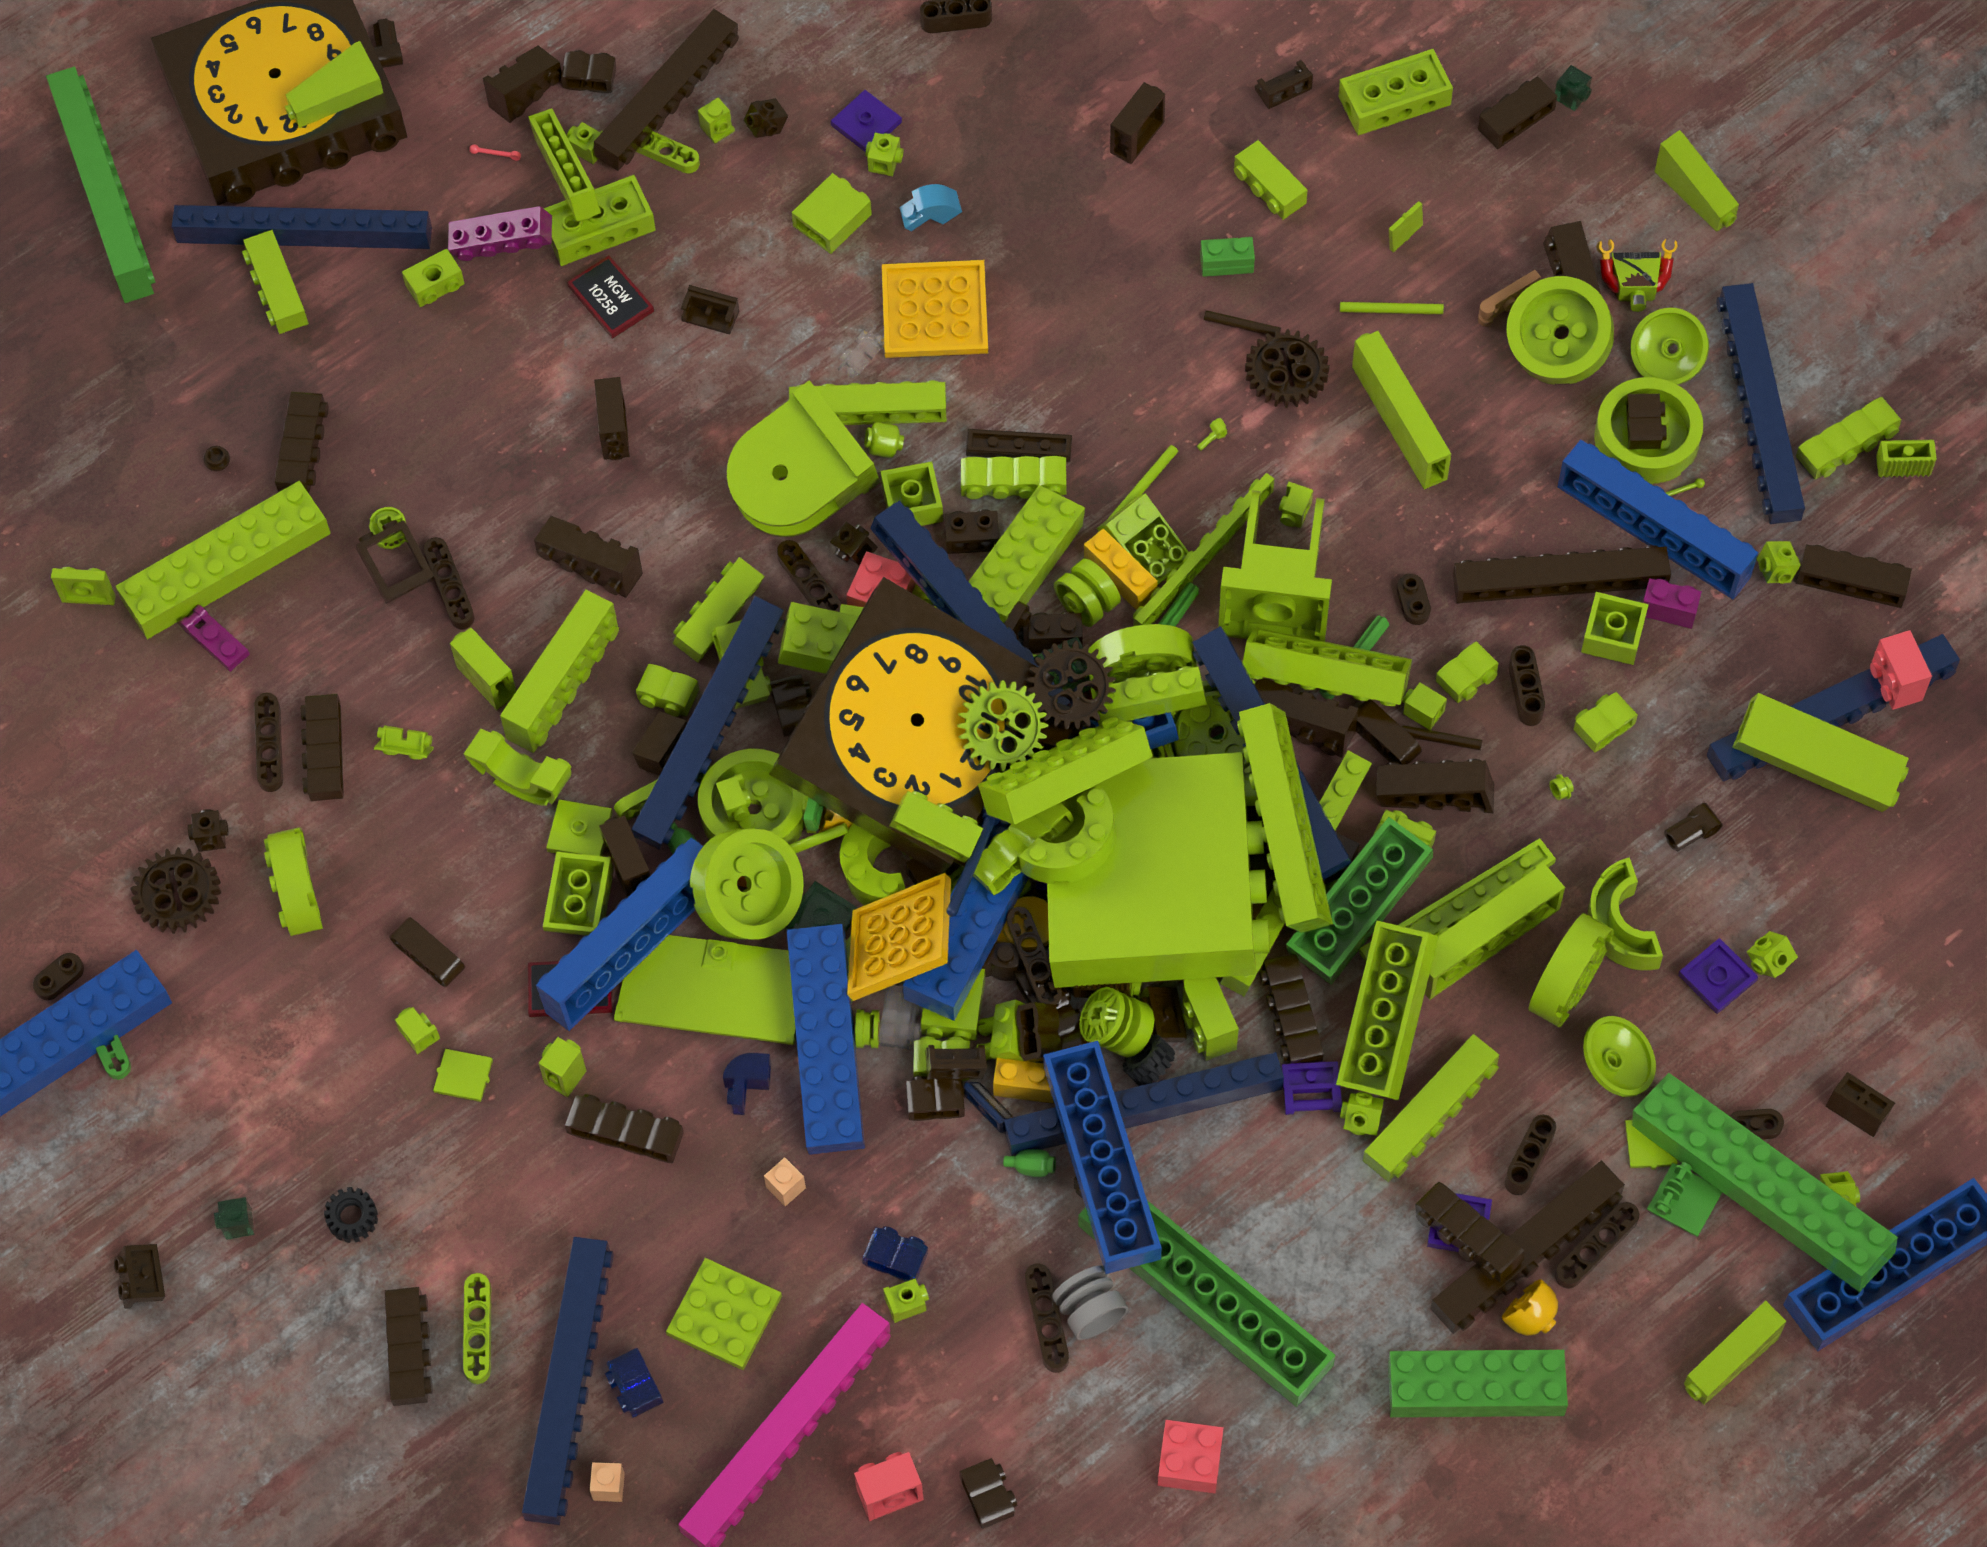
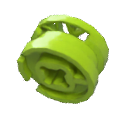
M384 507L372 514L369 528L376 535L384 531L382 526L393 520H396L398 523L404 520L406 523V520L400 510L393 507ZM398 532L377 543V545L384 549H394L402 545L405 539L402 533Z
M857 1010L855 1024L856 1048H864L865 1045H870L871 1048H879V1010H872L871 1012ZM872 1020H874V1038H871Z

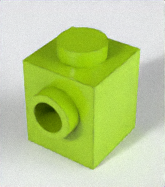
M1419 682L1414 690L1409 689L1402 701L1405 703L1403 714L1431 730L1444 713L1447 698Z

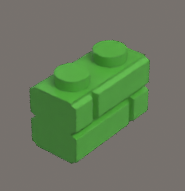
M1252 237L1201 240L1200 257L1203 277L1254 273L1255 255Z

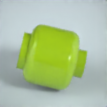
M875 422L872 427L867 428L864 447L868 448L871 455L893 458L897 450H902L904 435H900L898 426Z

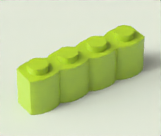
M1883 397L1877 398L1861 410L1853 412L1841 422L1828 427L1819 435L1805 441L1798 447L1796 458L1814 479L1822 476L1826 478L1836 470V466L1843 463L1848 465L1856 459L1857 454L1873 450L1877 446L1878 441L1885 438L1887 440L1893 438L1899 432L1901 418Z
M1023 456L1016 458L991 457L988 459L967 457L961 459V496L969 499H979L987 495L993 496L996 499H1005L1012 495L1029 499L1039 485L1061 496L1066 495L1065 457L1046 456L1038 458Z
M1058 803L1015 825L1011 824L1007 830L992 838L990 845L982 853L973 877L993 895L998 894L1012 881L1014 876L1022 872L1019 855L1037 838L1052 843L1055 838L1066 832L1075 821L1071 812L1062 803Z

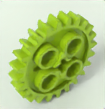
M1004 680L1000 681L999 688H996L993 682H989V691L980 686L978 687L980 696L974 693L969 694L973 701L972 704L963 702V706L968 711L967 713L958 714L961 718L965 719V723H960L957 727L965 729V733L958 737L968 741L963 746V749H973L970 758L980 756L979 765H983L988 760L989 769L993 770L996 764L999 763L1000 770L1005 771L1007 763L1011 766L1018 760L1019 762H1025L1026 755L1033 758L1035 754L1032 750L1033 748H1043L1037 741L1038 738H1047L1045 734L1040 732L1041 728L1048 727V724L1040 721L1047 713H1038L1037 709L1041 707L1042 702L1033 703L1032 700L1036 694L1031 693L1026 696V686H1022L1017 691L1016 682H1012L1009 688H1006ZM994 699H1000L1004 703V710L999 715L994 714L991 710V703ZM985 712L997 721L1006 719V725L1023 734L1024 738L1020 739L1007 730L999 732V726L983 718L981 713ZM1020 712L1028 717V724L1022 729L1015 724V717ZM981 723L989 725L991 730L990 735L985 739L980 738L977 734V728ZM1007 736L1013 739L1015 745L1014 749L1009 753L1001 748V742Z

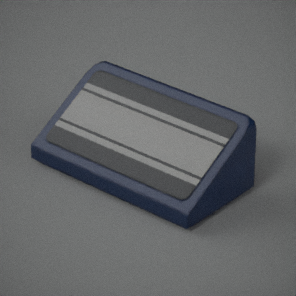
M966 1082L964 1084V1096L1000 1133L1005 1132L1004 1120L1014 1116L980 1082Z

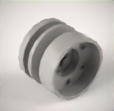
M1101 1265L1087 1268L1063 1282L1052 1295L1055 1304L1060 1306L1061 1314L1071 1315L1068 1318V1325L1078 1340L1090 1339L1103 1333L1117 1324L1128 1312V1306L1120 1292L1116 1290L1110 1291L1113 1287V1281L1107 1277L1104 1267Z

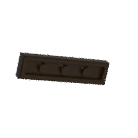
M968 429L966 456L1010 458L1060 456L1065 457L1066 462H1070L1072 435Z

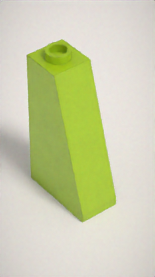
M361 42L354 43L286 94L288 105L285 106L286 112L290 120H296L299 128L383 93L380 78Z
M1680 130L1660 144L1655 173L1716 232L1724 226H1731L1737 219L1736 215L1739 204Z
M1764 1301L1687 1375L1684 1385L1689 1396L1696 1401L1700 1400L1705 1405L1779 1339L1786 1320L1767 1301Z

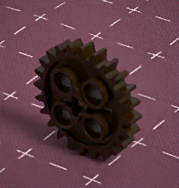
M1289 329L1286 330L1285 335H1281L1276 330L1275 337L1267 333L1265 341L1258 338L1257 347L1251 346L1250 354L1246 356V381H1250L1251 390L1257 389V397L1265 395V403L1273 399L1275 407L1278 406L1280 401L1284 402L1285 408H1288L1289 402H1293L1298 407L1299 400L1301 399L1304 403L1308 404L1309 395L1316 399L1318 391H1323L1324 383L1328 382L1330 365H1327L1328 356H1324V347L1317 348L1318 340L1310 343L1309 334L1301 338L1300 331L1298 330L1294 336L1290 335ZM1280 350L1285 352L1287 367L1283 365L1284 357ZM1267 359H1274L1276 361L1270 362ZM1287 369L1291 372L1290 379L1294 387H1291L1289 384ZM1304 375L1307 376V378H1300L1298 376Z
M1063 641L1062 649H1059L1054 643L1051 646L1052 653L1046 649L1042 651L1044 660L1039 657L1034 659L1038 668H1029L1028 671L1035 676L1026 679L1027 683L1033 685L1032 688L1027 689L1026 694H1036L1032 702H1042L1041 707L1037 709L1038 713H1047L1043 718V722L1048 721L1050 718L1054 719L1053 728L1059 722L1063 723L1064 731L1072 723L1075 731L1079 730L1080 722L1088 728L1090 726L1089 718L1098 722L1100 717L1097 712L1102 714L1108 712L1103 704L1113 703V700L1107 696L1116 692V689L1109 687V684L1113 683L1116 678L1107 676L1113 668H1104L1103 664L1107 658L1103 657L1098 660L1096 658L1099 652L1098 649L1089 653L1088 643L1082 649H1079L1078 641L1073 643L1072 648H1069L1067 641ZM1074 661L1081 662L1085 667L1084 673H1074L1071 669V663ZM1046 673H1057L1060 679L1059 684L1051 685L1048 683ZM1088 675L1093 676L1092 680L1078 684L1074 688V692L1071 688H1068L1054 696L1048 695L1050 691L1064 687L1068 679L1071 683H1074ZM1083 687H1092L1096 693L1095 699H1086L1082 694ZM1059 697H1066L1070 701L1071 706L1069 710H1061L1057 706V699Z
M177 847L175 854L172 855L169 849L165 850L164 857L155 853L156 861L152 862L146 859L148 867L138 868L141 877H133L137 886L130 888L134 895L131 897V900L136 905L134 908L137 914H141L140 917L144 923L149 921L152 929L159 924L161 932L170 927L172 934H175L177 927L180 926L183 932H186L188 924H191L196 929V920L200 919L206 922L205 912L213 914L214 910L211 904H219V900L215 895L221 894L220 887L217 886L221 881L216 876L218 873L215 867H211L208 858L203 860L200 852L193 857V853L189 848L185 854H182L179 847ZM171 870H174L175 880L178 884L177 891L181 900V911H178L177 901L174 896L175 890L170 876ZM192 872L190 877L181 878L184 873ZM166 879L162 884L155 885L157 880ZM197 896L195 901L186 902L188 898ZM171 903L167 908L160 909L162 904Z

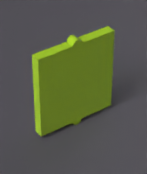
M1419 201L1389 228V246L1393 253L1423 226L1422 203Z
M445 1049L441 1065L437 1068L438 1076L433 1090L434 1093L481 1102L486 1083L490 1082L488 1076L493 1058Z
M1625 1120L1630 1168L1651 1167L1652 1170H1655L1656 1167L1671 1166L1672 1163L1677 1165L1675 1157L1633 1127L1632 1120Z

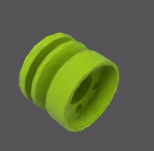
M1100 988L1089 997L1083 1007L1079 1023L1080 1032L1086 1041H1098L1100 1047L1126 1058L1135 1056L1143 1050L1152 1035L1154 1028L1153 1010L1147 1003L1129 997L1113 988Z

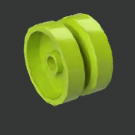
M1083 558L1071 568V574L1065 573L1054 582V590L1061 604L1067 611L1081 613L1082 624L1087 627H1092L1102 619L1103 612L1108 613L1121 603L1120 594L1111 578L1090 559Z

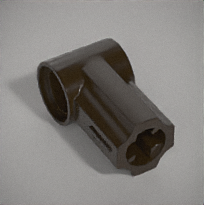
M387 18L379 19L373 24L376 41L374 49L382 68L403 65L394 21H390Z
M1702 803L1692 809L1686 818L1664 831V835L1670 847L1678 852L1701 837L1707 839L1713 836L1722 828L1723 824L1709 805Z

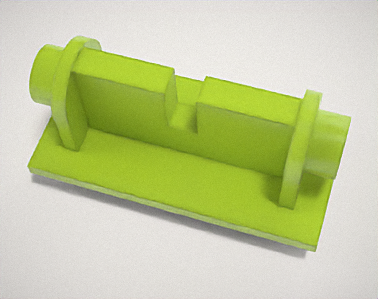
M386 725L383 728H378L377 738L381 739L374 747V750H380L386 755L404 754L412 759L427 758L434 749L431 746L432 736L428 735L427 732L408 730L406 739L403 738V728Z

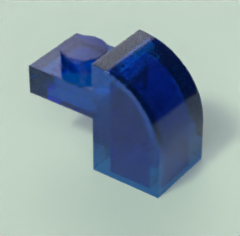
M745 1053L735 1057L725 1068L723 1081L725 1088H728L727 1104L732 1105L734 1115H745L747 1089L769 1090L772 1066L770 1054Z

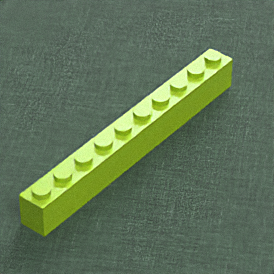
M1349 750L1319 802L1334 830L1338 827L1372 764ZM1274 887L1267 898V903L1263 905L1256 920L1268 919L1270 949L1284 925L1279 914V908L1282 907L1280 896H1276ZM1268 953L1255 954L1256 975ZM1256 975L1223 977L1220 984L1245 997Z

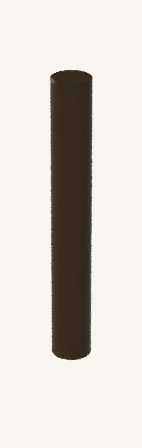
M1208 310L1205 311L1204 315L1205 321L1265 335L1268 333L1274 337L1276 330L1281 332V327Z
M1402 725V728L1416 739L1481 751L1483 740Z

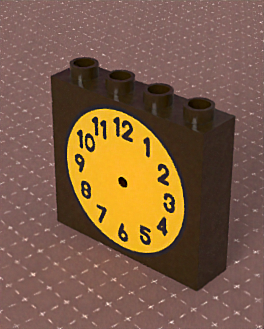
M256 0L151 37L161 71L217 206L226 202L232 204L244 203L250 200L257 191L276 184L282 187L294 185L303 178L304 174L324 167L327 169L341 168L354 156L371 150L375 152L388 151L394 148L399 140L407 138L400 106L353 0ZM360 41L380 78L383 93L299 128L296 120H290L286 112L285 106L288 105L286 94L354 43Z
M883 577L873 590L769 775L940 874L951 866L953 862L964 868L966 862H961L889 825L902 797L908 791L911 793L913 791L920 792L928 797L927 801L935 805L938 803L944 804L953 810L952 813L960 817L968 816L977 820L979 815L983 817L984 803L978 784L986 781L989 775L1003 773V771L1000 770L999 763L996 764L993 770L989 769L988 760L983 765H979V755L975 758H970L973 749H963V746L968 741L958 737L965 733V729L957 727L958 724L965 723V719L961 718L958 714L967 713L968 709L963 706V702L972 704L973 701L970 698V693L980 696L978 687L982 686L986 691H989V682H993L996 688H999V683L1002 680L1005 681L1006 688H1009L1012 682H1016L1017 691L1022 686L1027 687L1026 691L1032 688L1033 685L1027 683L1026 679L1035 675L1028 670L1030 667L1037 666ZM1046 673L1047 682L1052 684L1055 677ZM1000 699L992 701V712L997 715L1003 712L1004 703ZM1022 712L1018 713L1015 717L1017 727L1022 729L1028 724V717ZM981 713L983 718L999 726V732L1007 730L1016 737L1022 738L1023 734L1006 725V719L997 721L987 713ZM981 723L977 728L978 736L985 739L990 735L989 725ZM1008 736L1005 737L1001 742L1002 750L1009 753L1014 749L1013 739ZM1009 763L1006 764L1007 770L1010 769Z

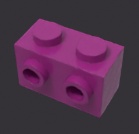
M1649 578L1643 603L1649 604L1646 618L1692 629L1702 591L1687 585L1671 584L1663 579L1655 580Z

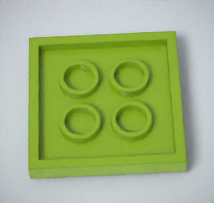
M705 1258L666 1330V1334L744 1370L782 1297V1293Z

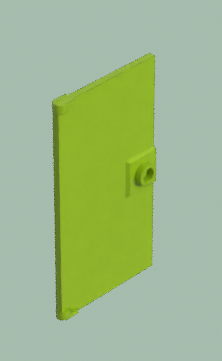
M668 935L623 979L614 1021L794 1045L796 1028L789 951L727 941Z

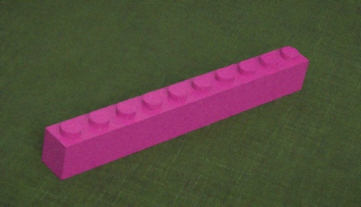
M864 1303L857 1308L681 1520L678 1526L684 1536L699 1547H719L726 1537L724 1533L731 1525L736 1526L744 1516L745 1512L743 1510L750 1502L753 1504L759 1499L763 1492L762 1487L768 1480L773 1481L782 1469L780 1465L786 1458L791 1459L800 1447L798 1443L805 1435L809 1437L818 1426L817 1420L823 1413L828 1414L837 1402L835 1398L841 1391L846 1392L852 1386L855 1380L853 1378L859 1369H866L873 1359V1356H871L878 1347L880 1349L883 1348L889 1341L891 1334H889L890 1324L888 1321Z

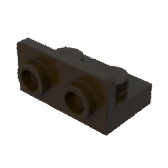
M1147 987L1136 997V999L1147 1003L1153 1010V1035L1158 1034L1166 1042L1182 1043L1187 1039L1177 987Z
M157 1244L123 1246L114 1259V1269L116 1273H119L118 1295L120 1300H123L124 1308L130 1309L134 1303L163 1301L165 1291Z

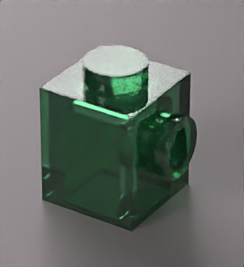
M1570 65L1556 83L1555 94L1557 95V101L1575 111L1582 102L1589 98L1592 92L1590 88L1592 77Z
M246 1197L218 1202L219 1212H214L216 1229H221L226 1240L254 1235L252 1208Z

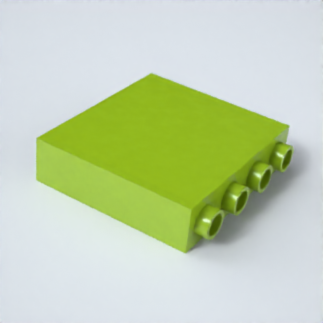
M1242 752L1150 758L1099 783L1109 797L1115 821V843L1109 857L1099 869L1081 880L1069 883V880L1055 881V884L1047 883L1049 963L1055 988L1074 987L1076 985L1091 986L1093 984L1103 985L1256 975L1255 954L1270 953L1268 919L1253 920L1252 904L1267 903L1265 869L1250 870V855L1264 854V840L1261 833L1263 824L1262 821H1248L1247 806H1255V801L1258 800L1256 790H1253L1250 783L1249 774L1251 773H1245ZM1085 791L1060 802L1071 812L1075 821L1066 832L1055 838L1052 843L1069 841L1078 835L1083 828L1084 821L1079 816L1076 800Z

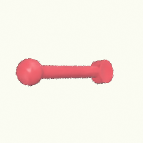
M472 144L469 147V151L472 154H477L478 152L510 157L515 161H519L521 158V153L518 151L505 152L479 148L476 144Z

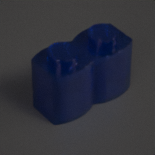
M875 1227L863 1254L862 1264L906 1282L915 1278L917 1281L928 1255V1247L925 1245V1242L914 1236L909 1238L901 1237L891 1227Z
M638 1348L606 1363L609 1371L605 1372V1376L611 1388L617 1386L621 1393L616 1398L623 1413L629 1411L632 1418L664 1403Z

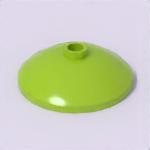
M1663 308L1650 313L1638 324L1631 340L1632 360L1642 376L1661 378L1677 385L1691 380L1699 373L1707 360L1709 352V339L1703 324L1693 314L1679 308ZM1677 345V351L1671 354L1669 351L1670 347Z
M1617 1016L1603 1017L1588 1028L1584 1037V1056L1587 1066L1597 1082L1609 1092L1622 1097L1637 1096L1647 1090L1655 1077L1656 1061L1653 1049L1643 1032L1630 1021Z

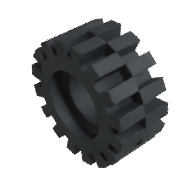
M1152 1034L1142 1051L1135 1056L1125 1057L1124 1060L1126 1062L1122 1065L1123 1071L1138 1086L1150 1084L1153 1080L1156 1082L1161 1074L1164 1075L1166 1073L1165 1069L1171 1067L1172 1064L1170 1062L1174 1061L1175 1051L1160 1035Z
M347 1187V1192H343L342 1189L338 1190L339 1195L335 1196L332 1194L330 1196L331 1202H326L325 1207L327 1210H324L325 1221L330 1232L333 1235L335 1234L336 1238L340 1241L344 1238L347 1243H350L351 1239H354L355 1243L360 1242L359 1237L363 1236L366 1239L369 1237L367 1232L371 1231L373 1233L375 1230L374 1224L378 1223L376 1206L367 1192L363 1193L360 1188L353 1191L352 1187ZM348 1206H357L362 1210L361 1218L354 1224H346L341 1221V1213Z

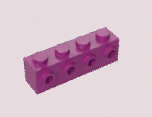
M541 206L449 222L448 251L462 261H470L473 257L479 256L493 257L497 253L502 252L516 253L520 249L526 248L539 249L543 245L552 244V215Z

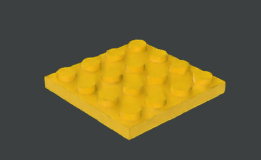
M984 260L882 264L885 358L988 354Z
M946 873L852 911L847 995L853 1001L947 964L950 917L947 914V908L950 903L951 878Z

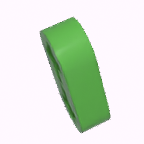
M115 1035L114 1040L111 1042L113 1051L108 1052L105 1045L97 1047L96 1050L109 1077L119 1080L129 1074L131 1064L118 1035ZM117 1057L120 1063H124L121 1065L122 1070L116 1071L115 1068L111 1069L114 1067L112 1058Z

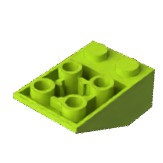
M1146 493L1135 497L1096 528L1098 532L1104 528L1158 581L1157 585L1166 579L1172 570L1181 567L1184 558L1189 553Z

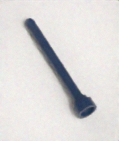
M985 806L982 810L983 830L970 858L966 862L947 908V914L950 917L957 915L994 825L1002 821L987 815Z

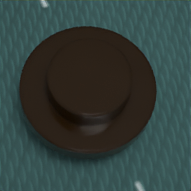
M212 446L206 450L203 460L209 470L221 471L229 465L230 456L226 449L220 446Z

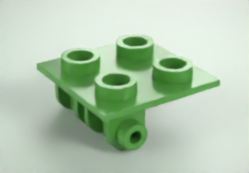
M1682 1162L1681 1165L1672 1163L1647 1210L1698 1237L1722 1192L1708 1181L1691 1172L1692 1167L1688 1163Z

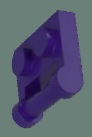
M1338 1061L1282 1064L1285 1115H1294V1112L1333 1110V1112H1341V1089L1339 1085H1336L1339 1075ZM1331 1092L1332 1094L1331 1099L1293 1100V1094Z

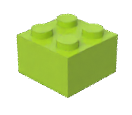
M932 461L880 471L886 508L900 501L904 507H908L913 512L916 521L921 526L943 522V506Z
M1596 592L1581 653L1634 665L1649 604Z

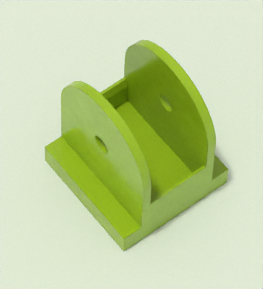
M810 380L793 392L794 397L748 430L737 441L728 460V487L741 513L755 528L773 536L793 537L805 534L819 526L861 493L865 495L881 483L874 463Z
M1253 490L1241 569L1223 567L1218 627L1221 626L1227 636L1233 638L1248 639L1255 627L1325 642L1332 579L1315 578L1325 499L1316 498L1310 550L1256 544L1261 491Z

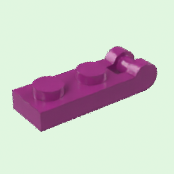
M201 605L196 606L188 618L184 617L179 621L180 626L230 672L250 655L248 649L213 619ZM202 621L204 625L197 629L195 625Z

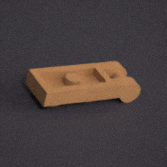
M1533 270L1482 301L1478 315L1479 324L1484 327L1490 326L1493 323L1494 317L1504 311H1510L1518 296L1530 285L1541 280V276L1537 271Z

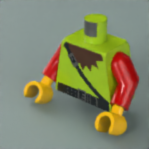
M1609 239V248L1607 251H1604L1602 249V241H1599L1596 248L1602 254L1600 267L1603 282L1612 292L1616 293L1619 301H1630L1632 311L1640 312L1645 310L1646 301L1655 300L1656 292H1661L1671 278L1674 261L1672 253L1678 247L1676 240L1674 241L1673 250L1665 248L1666 239L1662 242L1661 248L1664 251V256L1662 257L1661 252L1612 253L1610 257V253L1614 249V242Z

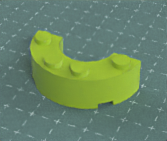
M480 729L464 752L465 758L480 774L483 775L486 771L495 778L493 784L521 800L536 805L547 806L548 803L553 804L571 777V765L561 758L555 760L546 756L543 763L535 762L528 755L519 754L506 743L505 738L496 731H491L490 733Z
M1099 784L1087 789L1076 800L1079 816L1084 821V826L1078 835L1069 841L1061 843H1050L1037 838L1019 855L1022 873L1044 883L1055 884V881L1068 880L1071 883L1091 875L1104 864L1115 843V821L1109 797Z
M852 824L849 828V833L845 834L841 843L840 863L853 896L865 906L906 889L901 872L888 874L880 872L873 867L876 857L891 845L859 826Z
M298 827L268 834V838L264 839L266 848L264 855L267 867H272L274 873L273 876H269L272 891L278 892L283 910L279 912L282 928L288 927L290 936L323 929L319 906L308 868V853L302 828Z
M1630 857L1614 863L1601 874L1593 888L1587 915L1614 929L1611 942L1605 941L1604 943L1607 950L1605 956L1615 963L1630 969L1656 970L1660 968L1663 954L1655 931L1634 929L1624 921L1619 911V905L1625 899L1635 894L1638 883Z

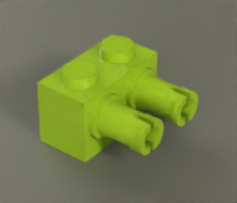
M1015 999L996 1004L994 1016L979 1020V1024H981L978 1026L980 1034L983 1036L992 1034L991 1042L979 1044L985 1046L986 1061L990 1059L997 1060V1058L1023 1061L1019 1050L1021 1033L1017 1026L1016 1013L1018 1006L1024 1003Z

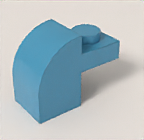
M940 184L926 185L913 190V198L899 207L904 227L910 231H913L929 219L945 224L962 212L957 192Z

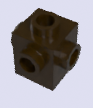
M773 98L751 102L743 121L755 138L780 134L788 115L778 100Z
M845 522L836 531L830 541L837 549L835 554L846 563L851 560L858 566H860L866 551L874 553L878 548L868 537L870 533L859 524L853 527L848 522Z
M205 809L199 813L191 814L192 824H188V836L190 841L194 840L199 852L226 848L225 836L229 835L228 823L226 819L222 820L219 810Z

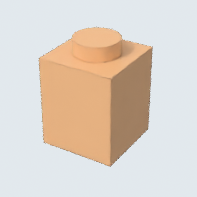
M783 1158L764 1175L766 1188L784 1206L788 1205L806 1189L804 1176L786 1158Z
M592 1462L590 1493L593 1501L622 1502L625 1475L622 1464Z

